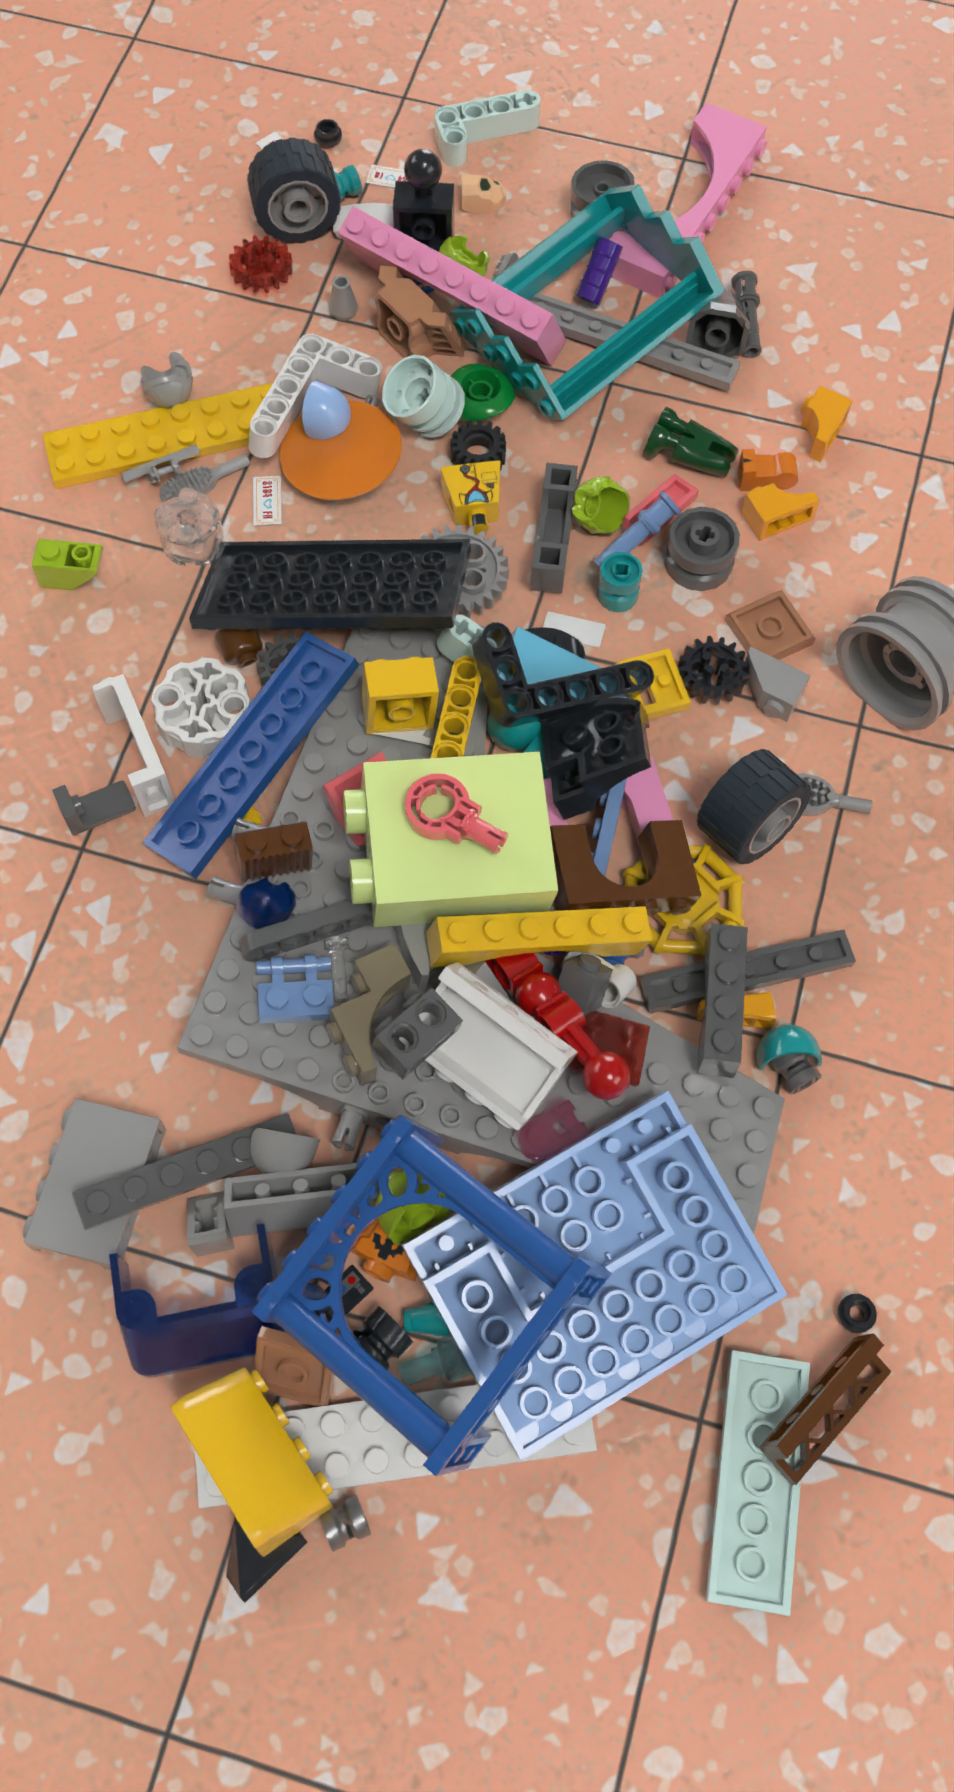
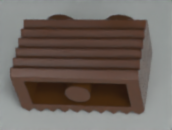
M306 821L235 833L236 856L241 879L244 882H247L248 879L252 881L255 878L261 880L262 877L268 878L270 875L275 877L277 874L282 876L283 873L289 875L290 872L296 874L298 870L303 872L305 869L308 871L312 869L313 846Z

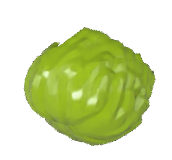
M458 234L453 238H447L443 242L439 253L485 276L489 262L488 252L481 251L476 256L466 246L468 240L466 235Z
M609 476L595 477L582 483L575 491V505L572 507V514L575 520L592 534L613 533L619 529L623 523L624 516L628 514L630 496L628 492L615 483L614 480H611Z

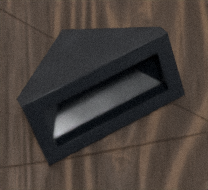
M235 1522L226 1577L240 1599L246 1603L308 1542L299 1531L263 1557L255 1549L239 1522Z

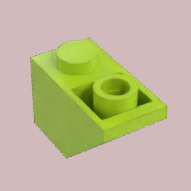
M38 539L31 566L40 587L74 590L95 577L98 572L103 546L102 544Z

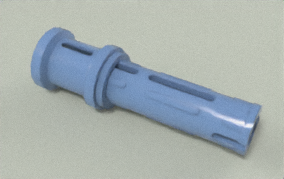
M661 491L659 493L660 498L646 511L642 509L639 512V520L593 560L600 566L602 561L614 552L630 553L651 533L653 535L660 533V527L673 515L682 513L681 510L664 491Z

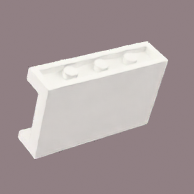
M459 962L448 965L438 977L441 982L435 991L460 1016L463 1022L458 1031L430 1055L426 1061L435 1067V1072L440 1078L450 1083L454 1082L465 1090L464 1094L470 1101L480 1106L484 1105L495 1113L494 1117L501 1125L510 1129L520 1130L533 1117L578 1051ZM431 1013L419 1014L424 1024H437L436 1017ZM399 1037V1040L406 1045L405 1049H409V1042L405 1038Z

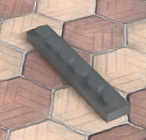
M845 930L746 952L745 991L852 967L856 960ZM704 962L641 976L640 984L649 1013L652 1014L705 1000L706 978L705 974H703Z
M287 1113L72 1192L84 1230L86 1231L256 1167L250 1150L253 1131L256 1128L296 1134L289 1114Z

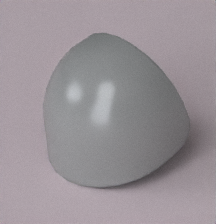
M256 1128L251 1136V1156L254 1164L263 1174L307 1169L315 1157L320 1139Z

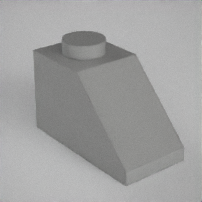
M750 647L745 661L750 664L748 683L756 705L764 710L767 715L787 722L805 692L810 675Z

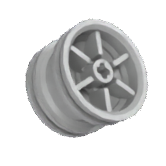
M911 576L902 579L879 600L876 612L861 615L840 634L836 643L839 667L846 682L859 698L890 724L915 731L926 729L949 709L953 701L954 590L926 577Z

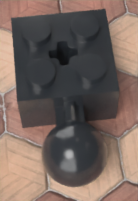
M422 148L410 153L405 161L404 175L407 181H395L393 200L394 228L439 252L443 242L449 237H454V183H438L442 175L441 161L433 151Z

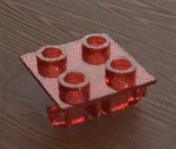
M596 1010L588 1013L585 1016L586 1025L582 1028L583 1031L601 1052L617 1053L625 1059L630 1070L631 1080L629 1085L639 1086L650 1026ZM575 1056L567 1068H571V1073H582L584 1066Z

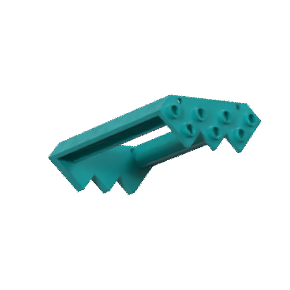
M640 184L608 189L491 280L529 300L595 248L599 237L607 239L620 228H623L681 281L551 385H549L538 363H523L509 336L494 335L492 331L494 326L486 321L480 308L467 309L460 304L450 312L455 320L453 324L458 333L480 352L489 363L504 373L512 385L528 398L548 419L564 420L697 314L705 304L713 298H717L725 291L699 236L682 237L669 210L653 212Z

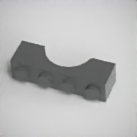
M546 463L539 529L532 564L531 590L563 592L578 466Z
M711 923L706 937L703 974H705L706 994L699 1038L697 1074L734 1078L741 1064L748 927Z

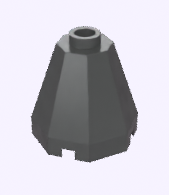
M725 289L722 294L710 300L697 314L690 318L685 343L732 358L737 353L738 356L745 353L750 322L739 299L732 290Z

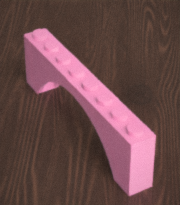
M707 102L694 119L690 143L699 152L707 166L710 185L704 196L691 210L674 220L682 237L699 236L703 243L705 233L707 231L711 232L714 228L718 214L720 212L724 213L727 209L731 195L738 193L743 177L745 175L749 176L752 172L756 158L763 156L767 147V141L764 140L766 126ZM616 231L609 240L623 246L618 259L619 263L616 264L612 278L658 298L662 297L668 288L672 289L674 287L677 277L626 231Z
M352 206L338 231L340 237L361 263L378 272L380 266L398 267L402 275L439 291L467 309L480 308L488 323L506 336H509L527 354L549 366L553 365L567 341L554 315L549 311Z

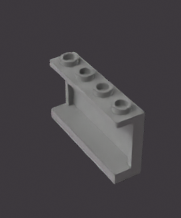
M75 1098L71 1109L67 1108L61 1122L63 1133L59 1144L55 1143L50 1151L49 1165L51 1167L47 1178L42 1179L38 1185L36 1192V1201L38 1203L34 1215H30L27 1218L23 1228L24 1243L35 1251L42 1249L97 1263L104 1269L119 1272L139 1211L85 1231L72 1192L155 1162L166 1128L158 1118Z

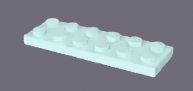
M735 1350L730 1352L705 1602L790 1616L801 1480L797 1485H790L758 1447L808 1391L810 1363ZM800 1445L788 1459H784L792 1469L801 1461Z

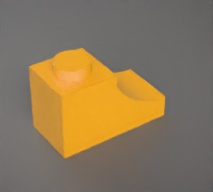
M821 385L813 396L808 395L800 411L804 413L801 427L808 430L813 441L809 458L818 462L822 461L845 424L853 402L852 399Z
M772 483L764 487H755L746 493L741 513L760 541L814 520L820 500L814 491L802 494L789 493L780 490Z

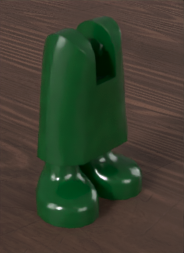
M665 407L658 423L655 424L650 434L643 457L653 459L661 450L673 451L672 462L725 478L731 469L730 463L734 462L739 450L733 443L692 419L687 423L680 419L673 409Z

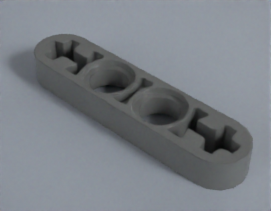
M351 899L249 932L239 940V945L246 961L255 962L367 926L373 922L371 903L352 904Z

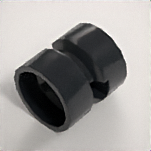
M380 1306L363 1321L364 1329L362 1331H353L355 1338L361 1346L387 1370L389 1369L388 1360L391 1357L398 1359L413 1344L412 1339L402 1327Z

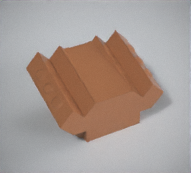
M380 266L378 279L384 287L377 291V296L375 297L378 309L377 326L379 335L403 358L412 355H421L426 358L433 355L464 357L465 342L447 313H441L434 300L411 279L404 278L398 267Z

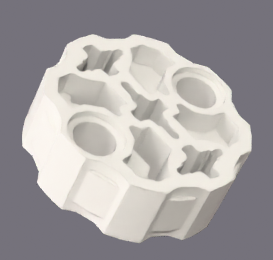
M200 658L196 662H180L167 670L166 677L162 683L155 686L151 699L156 715L155 720L165 743L169 747L184 751L187 757L205 759L211 755L251 703L246 681L237 669L222 665L218 659ZM170 702H176L175 704H173V705H171V706H165L166 704H168V703H170ZM235 710L241 711L237 714H230L232 711Z

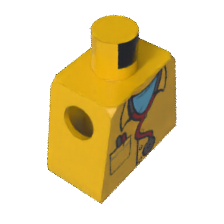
M500 460L441 467V489L454 524L474 526L475 535H478L483 530L487 533L489 530L488 522H495L499 519Z

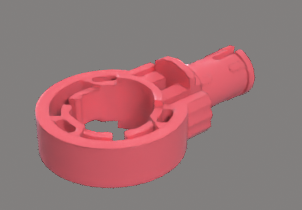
M446 774L426 775L418 779L407 792L405 799L407 819L412 829L419 835L432 840L449 839L457 845L460 844L461 839L467 840L470 838L492 851L495 855L501 850L498 846H504L508 833L479 818L482 811L481 805L469 799L465 786L456 778ZM436 787H441L442 795H447L453 800L454 808L449 814L441 817V819H430L424 813H421V806L427 797L437 794ZM416 806L417 816H420V821L412 812V807Z

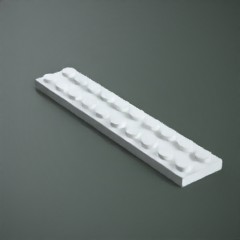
M476 1384L415 1394L452 1426L480 1387ZM365 1401L284 1412L290 1422L284 1427L291 1440L299 1436L311 1455V1458L305 1463L313 1475L321 1471L332 1490L434 1476L423 1466L428 1458ZM492 1412L482 1426L492 1435L468 1469L456 1472L596 1452L597 1446L592 1417L525 1459L520 1460L496 1415ZM195 1451L199 1509L228 1506Z

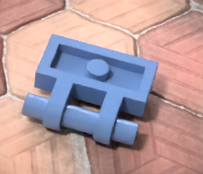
M304 954V958L282 959V956H271V960L256 961L257 976L272 975V983L257 984L259 1024L330 1019V1009L334 1007L332 979L317 980V972L331 971L330 957H316L315 954ZM305 973V981L284 982L283 974Z

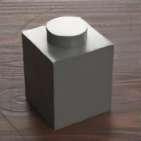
M582 953L564 962L558 982L562 992L566 991L568 996L579 1005L584 1016L601 1007L613 969L602 964L601 960L596 956Z

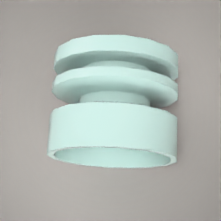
M412 355L403 358L395 364L386 376L382 388V401L389 413L404 424H407L423 437L435 438L450 431L458 422L465 406V394L460 383L428 358L421 355Z

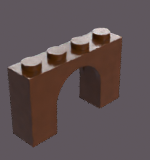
M682 820L650 821L638 836L646 869V882L634 887L616 884L607 879L598 870L591 854L585 824L554 825L550 827L558 893L554 899L556 911L646 906L648 917L660 912L681 915L690 911L691 907L702 896Z

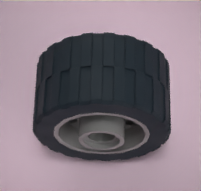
M303 138L279 139L274 143L264 146L254 156V160L249 166L247 182L257 223L267 235H271L279 241H286V243H303L318 238L321 234L326 233L331 225H334L341 209V196L329 156L319 145Z
M766 749L753 751L732 765L711 788L698 811L697 826L737 863L742 865L752 863L772 850L794 827L808 805L811 797V787L771 751Z

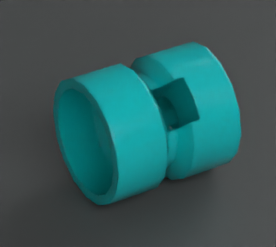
M614 552L602 561L597 596L600 604L607 610L625 612L632 609L637 603L643 572L642 564L637 557L626 552Z

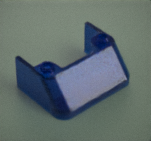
M264 1223L257 1224L262 1263L247 1266L237 1274L234 1281L236 1301L158 1316L156 1301L152 1295L142 1289H131L129 1265L117 1253L109 1254L116 1316L130 1364L138 1374L146 1378H154L255 1357L257 1337L262 1326L286 1332L277 1323L262 1322L251 1312L259 1302L257 1296L262 1288L277 1278L271 1235Z

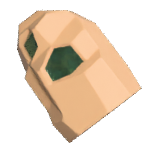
M462 174V210L470 213H492L497 211L506 201V188L500 182L493 181L487 175Z

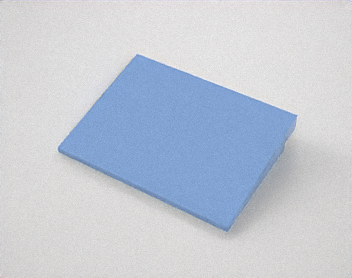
M669 1091L655 1095L492 1190L493 1193L573 1257H581L600 1263L612 1273L589 1305L572 1304L493 1412L520 1460H523L788 1295L692 1124L686 1123ZM454 1212L400 1245L479 1387H481L553 1289L471 1222Z

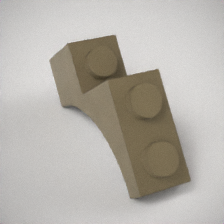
M395 943L355 960L351 982L359 996L331 1008L329 1023L326 1024L333 1044L337 1045L340 1043L345 1053L342 1059L348 1074L351 1077L357 1076L361 1086L375 1081L377 1066L370 1047V1031L375 1018L393 997L408 989L410 984L411 972Z

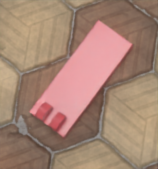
M673 474L624 516L622 526L628 530L630 526L639 520V512L642 509L646 511L660 498L659 493L661 491H664L682 512L697 499L699 490L678 475ZM676 514L673 515V516H672L668 521H666L660 528L663 529V528H664L669 522H671L677 515H676ZM651 533L639 545L647 543L655 535Z

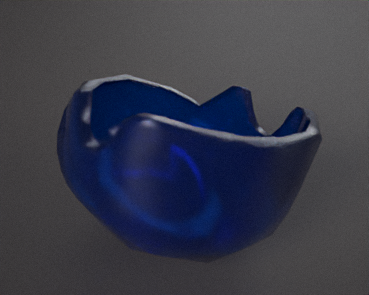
M266 877L256 883L247 884L237 897L239 916L254 929L264 928L288 920L296 907V894L287 882L274 885Z

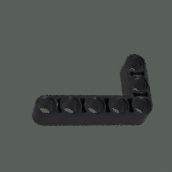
M499 622L488 624L472 644L473 654L493 717L498 724L504 727H515L549 719L605 698L626 697L634 699L649 688L654 680V672L651 666L644 661L635 660L527 684L512 634L504 624ZM487 638L494 640L497 648L492 647L488 643ZM497 670L503 671L508 681L499 677ZM630 676L635 678L637 685L631 681ZM600 682L606 685L608 692L602 689ZM569 688L577 693L578 699L571 695ZM539 695L547 700L548 706L541 703ZM507 702L513 703L518 713L512 712Z

